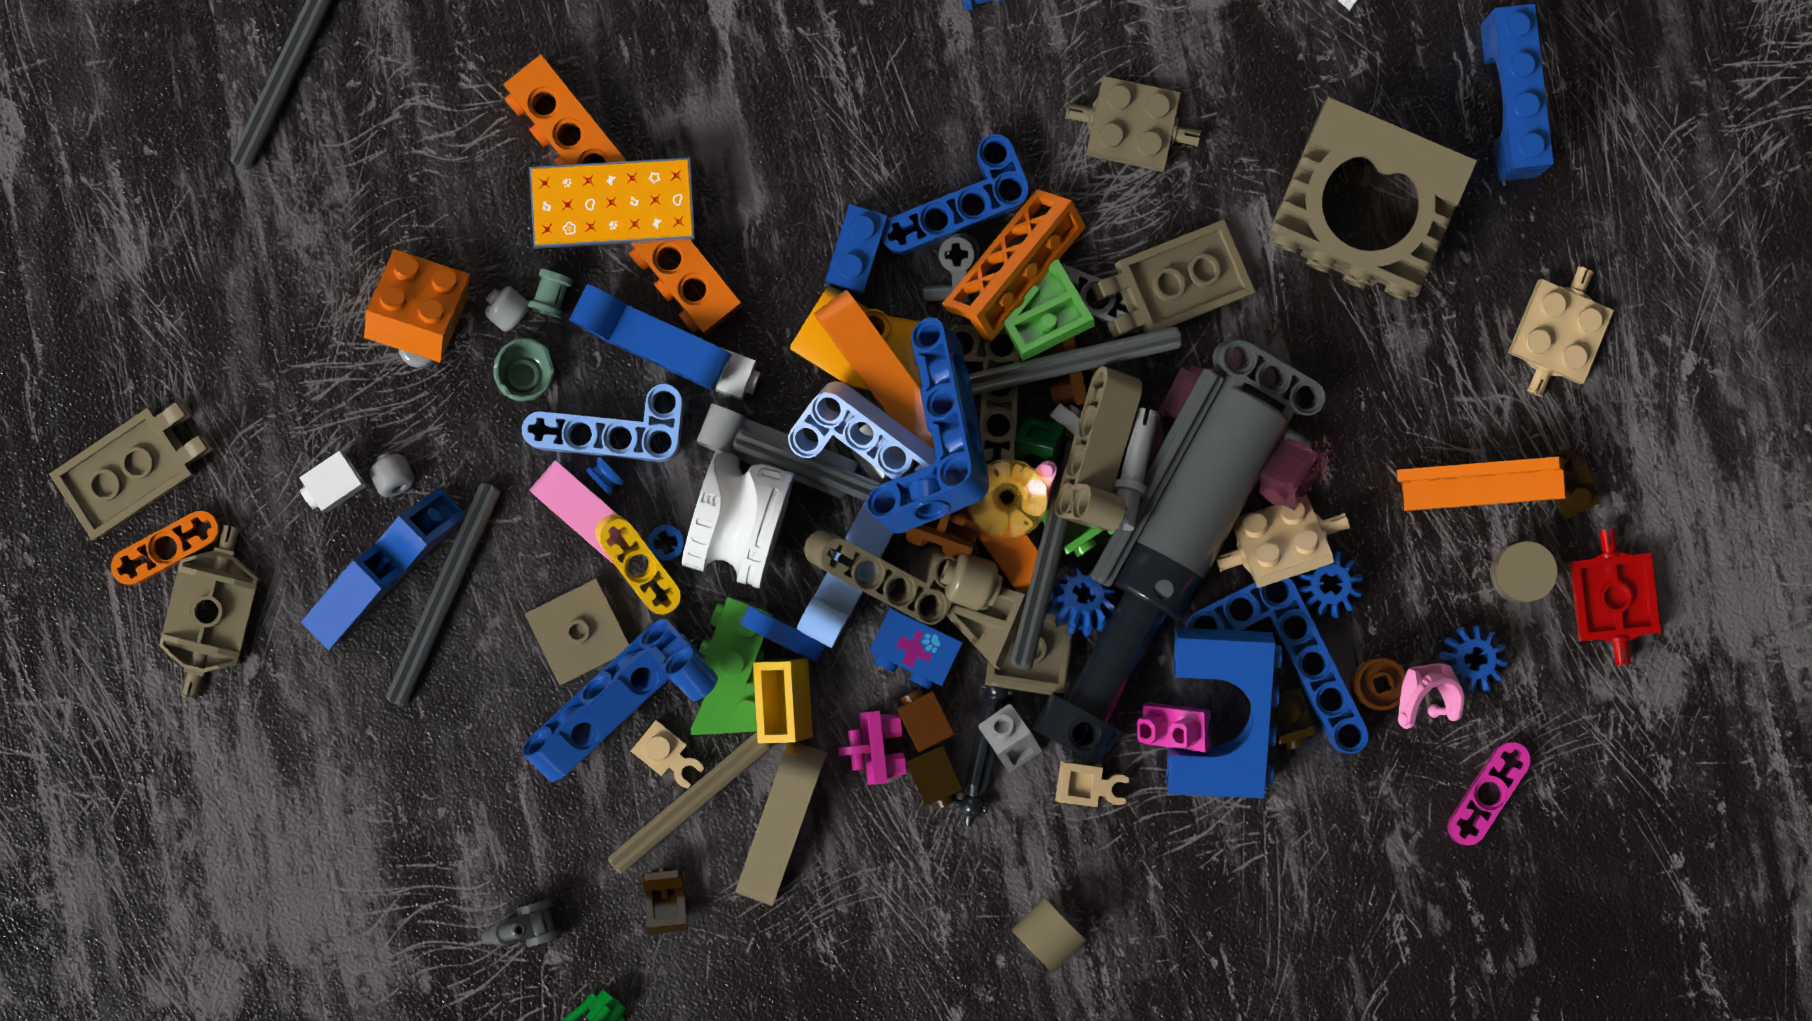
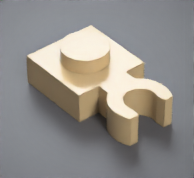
M658 720L654 721L631 750L633 754L660 776H663L669 768L673 770L676 782L684 788H689L692 785L683 777V769L686 766H694L700 772L705 769L699 760L685 758L681 755L687 744Z
M1061 761L1055 801L1098 807L1099 796H1103L1106 801L1112 804L1123 805L1126 804V799L1114 796L1112 787L1117 782L1129 783V778L1119 773H1112L1102 778L1103 767Z

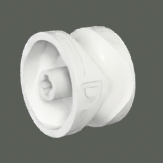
M717 449L709 465L693 514L683 552L682 566L703 572L707 564L715 560H725L733 565L737 572V582L745 585L750 584L752 587L760 589L781 529L795 473L788 470L784 471L771 465L759 464L752 465L747 473L743 474L740 470V461L737 456Z

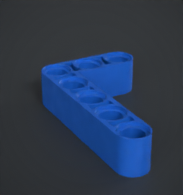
M1290 578L1279 581L1286 589V596L1280 603L1269 601L1265 593L1267 585L1257 588L1254 582L1194 612L1188 617L1185 628H1194L1196 619L1200 616H1206L1214 622L1215 629L1238 631L1267 618L1331 746L1340 753L1348 754L1357 753L1366 746L1369 735L1367 727L1295 584ZM1237 598L1244 599L1250 606V615L1245 621H1237L1230 614V605ZM1291 616L1299 618L1304 625V632L1298 639H1291L1284 632V623ZM1309 652L1318 654L1322 660V668L1316 675H1309L1302 668V659ZM1327 688L1336 690L1340 696V704L1333 711L1325 710L1320 703V696ZM1346 724H1351L1358 732V740L1351 747L1343 746L1338 739L1340 728Z

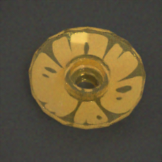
M1013 459L993 461L986 465L989 476L988 492L982 500L968 506L969 513L977 526L992 537L1006 540L1023 537L1034 530L1045 516L1048 503L1046 484L1039 473L1025 462ZM1005 490L1012 491L1014 493V500L1010 504L1001 503L999 501L1001 492Z

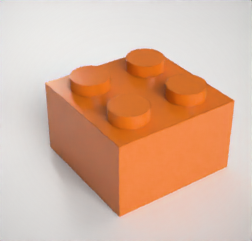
M393 249L366 309L364 338L441 362L467 302L470 274Z

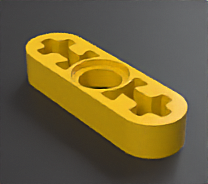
M615 514L603 517L595 528V538L598 544L642 602L652 612L660 615L672 612L680 602L678 586L626 519ZM614 526L618 530L622 529L619 532L620 536L629 545L624 550L614 540H608L610 538L608 530ZM635 555H645L648 559L646 570L638 575L630 574L628 571L629 560ZM652 579L660 588L666 590L665 596L667 599L662 603L655 599V592L647 584Z

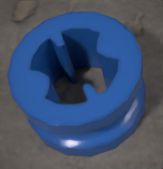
M599 457L596 459V467H588L585 471L611 496L614 493L613 487L615 485L621 486L624 481Z
M660 525L654 528L648 538V548L657 559L662 561H672L678 558L685 546L681 532L670 525ZM662 532H667L669 537L677 538V547L672 545V548L675 550L670 554H665L663 549H656L655 540H661L658 535Z

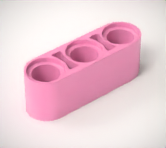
M555 460L529 491L612 562L595 538V528L603 517L618 514ZM614 526L608 530L610 533L608 540H614L624 550L629 545L620 536L619 532L622 529L618 530Z

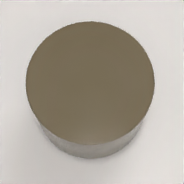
M1530 541L1518 542L1501 549L1494 557L1490 568V578L1494 589L1501 597L1515 603L1536 601L1546 596L1554 587L1558 573L1557 564L1551 552L1541 544Z
M1045 898L1011 929L1052 973L1087 941Z

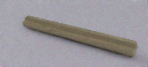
M757 732L754 733L613 852L608 858L609 863L617 872H625L767 752L771 747L770 743H758Z

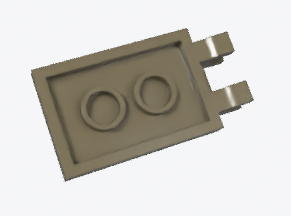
M1224 219L1115 263L1118 271L1117 275L1101 280L1098 284L1091 287L1097 302L1120 292L1129 313L1119 316L1107 324L1113 339L1139 327L1142 328L1144 333L1170 328L1255 293Z
M175 402L159 415H156L152 408H146L49 473L92 541H97L194 476L195 474L189 464L214 450L207 437H200L199 435L183 446L172 428L192 417L185 403L179 404Z

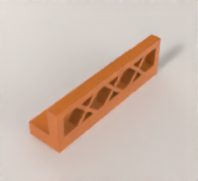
M1036 189L942 304L946 311L970 319L980 338L992 342L1003 329L1005 320L1013 310L1023 304L1025 295L1033 285L1037 287L1048 274L1050 264L1057 259L1059 260L1085 229L1086 226L1072 200ZM1042 204L1051 207L1045 215L1033 219L1032 216ZM1028 234L1022 243L1009 247V244L1015 237ZM1004 262V265L998 272L985 275L991 266ZM980 291V294L970 306L961 303L967 295Z
M1561 457L1397 470L1398 482H1401L1403 487L1404 511L1567 499L1564 458Z

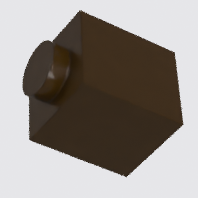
M943 745L906 761L925 806L933 803L937 810L958 801L955 793L961 791L962 788Z

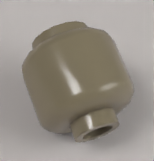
M972 553L971 555L960 554L955 562L948 560L940 577V583L946 584L945 595L947 600L974 611L981 610L986 605L992 606L997 599L1003 582V576L998 574V567L995 562Z

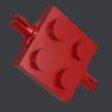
M1616 529L1599 530L1602 554L1590 560L1569 562L1578 642L1589 640L1613 642L1615 666L1632 664L1629 640L1644 634L1661 633L1652 553L1630 555L1618 552Z

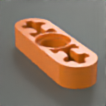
M192 512L119 551L112 559L111 572L114 578L122 584H141L180 563L181 559L193 556L215 544L221 535V524L218 518L209 512ZM197 519L204 523L210 522L211 528L207 530L208 538L204 540L201 536H194L186 540L192 546L186 550L185 541L176 530L182 527V533L188 534L197 528L195 523ZM169 536L175 540L177 551L171 559L163 560L157 555L155 547L159 539ZM146 546L147 554L156 564V567L151 569L150 563L145 562L136 568L137 576L133 577L131 574H123L121 569L126 566L124 559L129 557L130 560L136 561L145 557L146 555L141 549Z

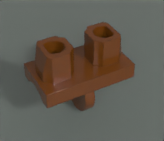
M1074 336L1041 352V356L1044 357L1077 349ZM1100 367L1067 374V380L1049 383L1048 387L1052 405H1059L1061 403L1062 405L1074 404L1077 408L1083 407L1087 394L1082 374L1087 373L1090 385L1093 375Z
M958 510L940 519L908 530L905 533L907 542L918 546L927 544V541L943 546L942 551L946 556L957 559L962 553L971 555L980 527L971 514Z

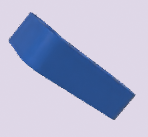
M992 134L986 136L980 142L977 151V162L984 178L983 181L888 219L882 233V244L886 251L896 256L907 255L947 239L956 233L964 232L1021 208L1027 199L1029 188L1009 139L1003 135ZM992 145L1000 146L1006 152V158L999 164H992L984 157L985 149ZM1005 182H1014L1020 187L1021 195L1013 201L1005 200L999 194V187ZM968 197H978L982 200L985 209L981 214L971 216L964 212L962 203ZM931 212H941L946 216L948 223L945 228L934 231L926 226L925 218ZM918 218V226L924 236L923 238L918 239L917 231L906 236V244L899 245L897 240L890 241L888 239L893 236V228L899 227L901 232H906L914 228L912 219Z
M586 284L569 321L590 334L712 391H715L732 357V354L724 349L626 305L614 296L589 284Z

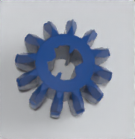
M1335 552L1333 555L1334 563L1311 570V574L1305 572L1296 575V578L1299 580L1307 581V586L1297 587L1300 595L1307 592L1310 595L1309 598L1303 601L1306 608L1308 609L1315 602L1318 603L1315 610L1316 617H1323L1328 605L1332 618H1338L1340 616L1338 603L1345 610L1352 611L1354 606L1347 596L1349 595L1354 598L1362 597V591L1351 588V583L1363 581V576L1361 574L1349 576L1348 572L1356 566L1354 560H1350L1343 567L1340 566L1343 559L1342 552ZM1322 576L1326 578L1336 577L1338 584H1335L1334 587H1338V590L1335 594L1332 591L1326 593L1321 591L1320 585L1324 584V582H1320Z
M1077 567L1073 570L1072 577L1062 573L1058 577L1057 584L1053 585L1048 611L1049 614L1056 615L1054 621L1056 627L1066 624L1069 626L1068 633L1070 636L1076 632V629H1081L1086 638L1091 635L1092 628L1102 632L1106 627L1107 620H1110L1115 611L1113 605L1116 600L1115 591L1108 590V586L1095 581L1091 577L1093 570L1086 576L1082 575Z
M1474 625L1471 629L1470 637L1467 631L1460 627L1456 630L1460 643L1451 637H1446L1444 643L1453 651L1452 653L1440 652L1439 659L1451 660L1450 667L1456 673L1459 684L1461 685L1466 679V693H1474L1477 682L1483 691H1488L1491 687L1487 676L1497 682L1503 679L1502 674L1494 668L1495 666H1508L1507 659L1496 658V653L1504 651L1506 646L1504 643L1494 646L1490 645L1496 637L1494 631L1487 632L1481 640V626ZM1474 648L1478 650L1477 656L1482 655V664L1475 665L1474 669L1470 670L1469 666L1471 663H1465L1464 657L1465 654H1472Z

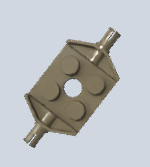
M223 525L218 548L214 547V551L193 555L180 560L159 646L184 667L183 672L187 673L181 694L183 697L198 700L202 677H205L206 673L241 664L239 656L258 582L261 583V578L235 556L236 552H234L240 528ZM212 600L218 607V616L213 622L206 624L199 619L197 610L203 601Z

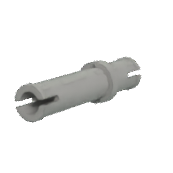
M1137 408L1122 466L1121 477L1115 481L1114 491L1117 492V495L1124 497L1126 501V517L1123 526L1125 531H1133L1136 526L1135 521L1140 497H1144L1147 487L1143 483L1157 420L1160 416L1156 411L1150 410L1146 425H1143L1146 408Z

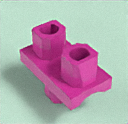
M1150 702L1144 704L1143 717L1137 720L1138 741L1148 745L1200 752L1212 750V743L1208 733L1211 710L1197 709L1193 706L1181 707Z
M880 711L859 713L863 745H861L860 729L848 731L850 746L838 748L839 756L851 755L852 770L864 769L862 753H864L867 785L888 783L887 779L906 774L904 754L885 755L883 739L902 737L900 716L880 715Z

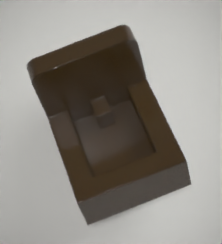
M1573 449L1557 452L1550 456L1564 458L1567 499L1554 500L1558 512L1564 520L1601 503L1587 464Z
M657 868L652 870L651 873L642 874L648 934L688 930L686 892L682 871L671 868Z

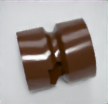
M1390 659L1366 660L1360 663L1352 672L1350 692L1355 701L1364 708L1370 710L1392 709L1400 704L1401 690L1406 673L1403 667Z

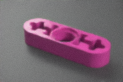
M1505 742L1495 748L1448 820V833L1455 842L1462 845H1474L1483 839L1529 769L1530 755L1523 745L1516 742ZM1516 750L1518 752L1516 759L1521 764L1518 768L1510 767L1503 777L1511 779L1507 786L1500 778L1489 775L1492 767L1496 772H1500L1505 765V760L1501 758L1502 753H1512ZM1485 782L1495 783L1500 790V797L1493 805H1485L1478 798V789ZM1471 801L1476 808L1489 812V815L1486 819L1482 815H1478L1472 825L1477 829L1474 835L1466 834L1462 838L1459 835L1461 828L1457 825L1459 819L1468 820L1474 810L1467 809V805Z

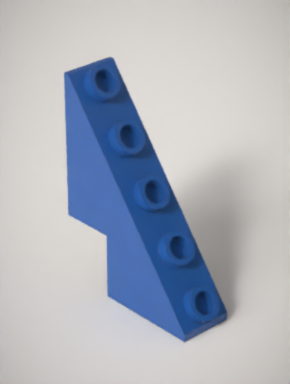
M438 487L400 514L372 547L353 559L301 623L329 651L465 518L466 513Z

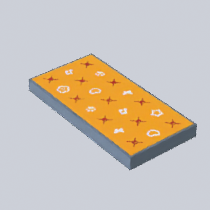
M690 158L529 167L533 247L535 249L695 239Z

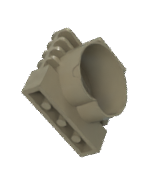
M1327 97L1268 235L1274 237L1273 244L1290 252H1296L1297 248L1302 249L1300 255L1308 258L1306 262L1308 266L1328 273L1331 268L1345 274L1343 280L1353 286L1365 289L1366 284L1374 286L1378 282L1386 286L1384 290L1386 293L1396 298L1407 300L1408 296L1417 297L1477 160ZM1363 157L1370 160L1375 168L1384 175L1404 174L1410 178L1415 186L1418 196L1416 220L1409 233L1400 242L1389 248L1377 251L1353 248L1336 237L1325 220L1322 197L1326 182L1337 167L1352 158Z

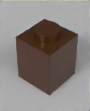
M920 688L900 698L904 706L898 708L897 711L918 752L954 735L933 691L925 695L923 689Z

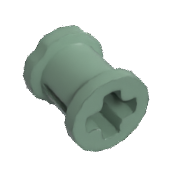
M540 269L539 276L541 280L535 298L529 301L527 307L552 317L561 318L563 312L560 308L567 287L572 286L573 279L553 271Z

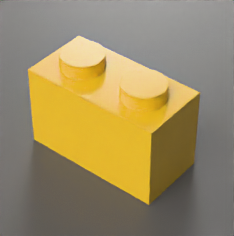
M775 658L754 662L758 743L798 742L812 738L808 658Z

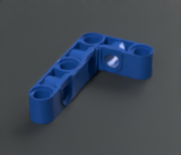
M932 317L918 322L911 334V341L915 356L914 362L919 367L922 382L920 393L927 428L932 434L936 456L933 458L934 462L927 468L905 477L901 475L877 486L870 492L866 501L868 513L893 533L906 532L975 504L984 498L989 489V476L983 452V441L962 344L959 338L941 321Z
M659 619L644 630L532 734L524 744L522 754L550 782L557 781L569 773L667 680H670L690 700L698 701L714 689L718 676L705 661L706 658L683 633H680L667 619ZM644 667L643 672L639 676L631 678L632 673L636 669ZM585 722L584 727L580 731L571 733L577 724Z

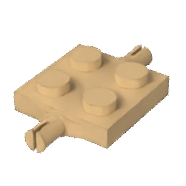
M1578 266L1570 287H1560L1544 279H1539L1536 283L1508 351L1509 354L1525 360L1536 370L1527 389V392L1543 397L1550 376H1562L1578 384H1584L1614 312V310L1594 302L1585 294L1590 279L1594 274L1593 271L1587 270V268Z
M1303 495L1238 517L1232 528L1237 538V549L1218 555L1215 560L1220 572L1243 564L1252 574L1257 588L1334 563L1327 536L1350 529L1349 522L1345 513L1322 520L1313 511L1307 495Z

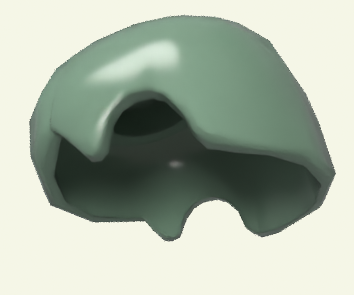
M520 338L512 340L501 348L494 361L493 375L499 390L509 399L517 402L534 401L547 392L553 379L554 367L549 350L545 345L531 338Z

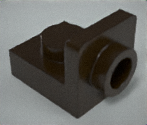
M1299 687L1279 693L1278 708H1271L1270 723H1276L1275 745L1285 743L1286 750H1291L1310 744L1308 736L1315 735L1317 732L1315 726H1312L1302 688Z

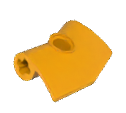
M829 284L801 327L790 349L841 382L854 388L868 390L814 315L816 311L842 293V291ZM856 301L871 323L876 324L880 328L882 338L921 389L922 382L919 367L914 362L915 356L911 341L913 329L920 321L887 316L883 311L869 309Z

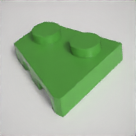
M1058 259L1050 264L1048 274L1037 287L1033 285L1025 295L1023 304L1015 308L1004 322L1005 331L1023 361L1095 326L1093 316Z
M759 651L755 662L765 660L764 651ZM753 669L745 690L717 680L714 689L705 696L692 725L691 735L757 732Z

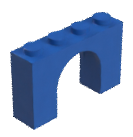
M1535 4L1494 8L1481 23L1480 29L1484 63H1496L1502 91L1503 127L1501 136L1494 142L1498 182L1537 178L1550 168L1554 162Z
M1175 628L1173 658L1175 677L1218 679L1230 682L1247 695L1251 702V710L1244 729L1230 741L1219 745H1212V750L1200 752L1168 747L1166 767L1168 794L1265 798V785L1272 786L1274 773L1273 762L1267 761L1268 747H1275L1276 723H1270L1271 708H1278L1279 684H1273L1274 669H1281L1282 646L1275 645L1272 632Z

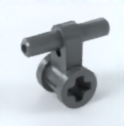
M959 232L942 243L939 249V260L942 266L951 272L952 285L924 286L922 293L923 299L926 302L944 301L968 273L971 266L978 261L981 255V246L974 235L967 232ZM959 243L961 250L968 251V255L961 261L959 255L952 253V249L958 246ZM980 291L967 295L961 303L971 304L972 300L978 297Z
M549 898L516 908L517 917L495 923L490 929L483 931L481 935L483 943L502 947L525 940L527 947L561 938L560 929L556 930L550 907L553 906L552 899Z

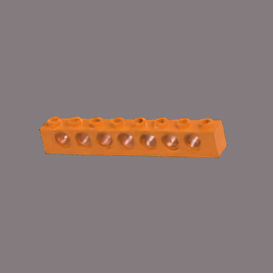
M541 54L503 84L510 93L504 98L518 117L523 113L527 114L534 123L529 128L533 136L543 148L550 143L559 154L554 159L557 165L586 164L593 158H601L606 163L626 161ZM545 96L554 98L556 100V107L552 113L540 115L535 111V105L540 98ZM569 127H575L581 131L580 140L573 146H565L560 143L561 133ZM691 240L630 243L634 249L629 252V255L642 271H645L648 267L651 268L659 278L653 283L667 302L675 298L684 310L678 315L692 333L700 329L704 336H707L742 308L741 302ZM668 250H674L681 255L679 266L673 270H665L659 265L660 256ZM692 281L702 282L706 286V293L699 301H689L684 297V289Z

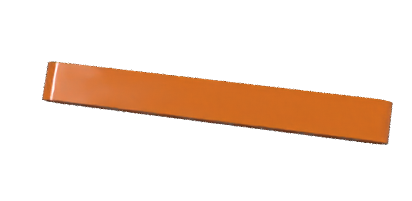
M847 290L843 291L814 313L816 319L884 412L935 450L932 434L927 428L920 388ZM993 490L992 503L996 509L1007 513L1008 525L1002 536H999L998 533L996 535L990 534L989 529L984 530L980 527L977 539L1016 592L1027 596L1038 550L1025 532L1022 533L1020 529L1018 535H1012L1010 512ZM969 506L959 510L971 514Z

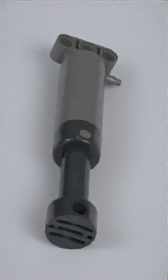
M1226 340L1219 343L1214 349L1212 355L1213 364L1216 370L1224 375V382L1113 583L1124 594L1066 700L1050 694L1032 727L1039 734L1100 767L1103 766L1121 731L1107 723L1166 616L1175 620H1181L1185 616L1279 441L1282 440L1304 452H1309L1313 447L1311 440L1305 438V435L1288 425L1294 415H1314L1322 409L1326 400L1323 387L1317 381L1249 342ZM1234 347H1237L1242 354V362L1236 369L1229 365L1227 359L1229 351ZM1267 367H1271L1276 374L1275 384L1269 389L1263 385L1261 377ZM1304 386L1309 392L1310 399L1308 404L1301 408L1298 406L1295 396L1299 388ZM1080 723L1079 733L1073 737V729Z

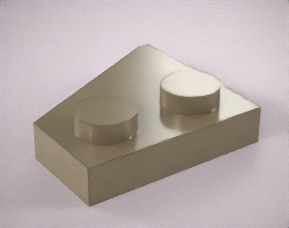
M1001 587L997 599L992 606L986 605L983 609L974 611L952 602L946 616L995 668L1001 669L1019 627L1027 596L1023 593Z

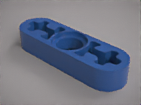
M750 605L740 621V624L815 662L818 661L826 646L796 630V628Z

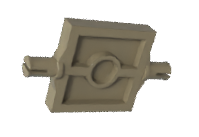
M1106 76L1102 77L1099 95L1092 107L1069 102L1065 119L1088 123L1090 137L1086 156L1164 172L1168 151L1173 146L1174 141L1197 147L1201 130L1178 126L1177 108L1181 92Z

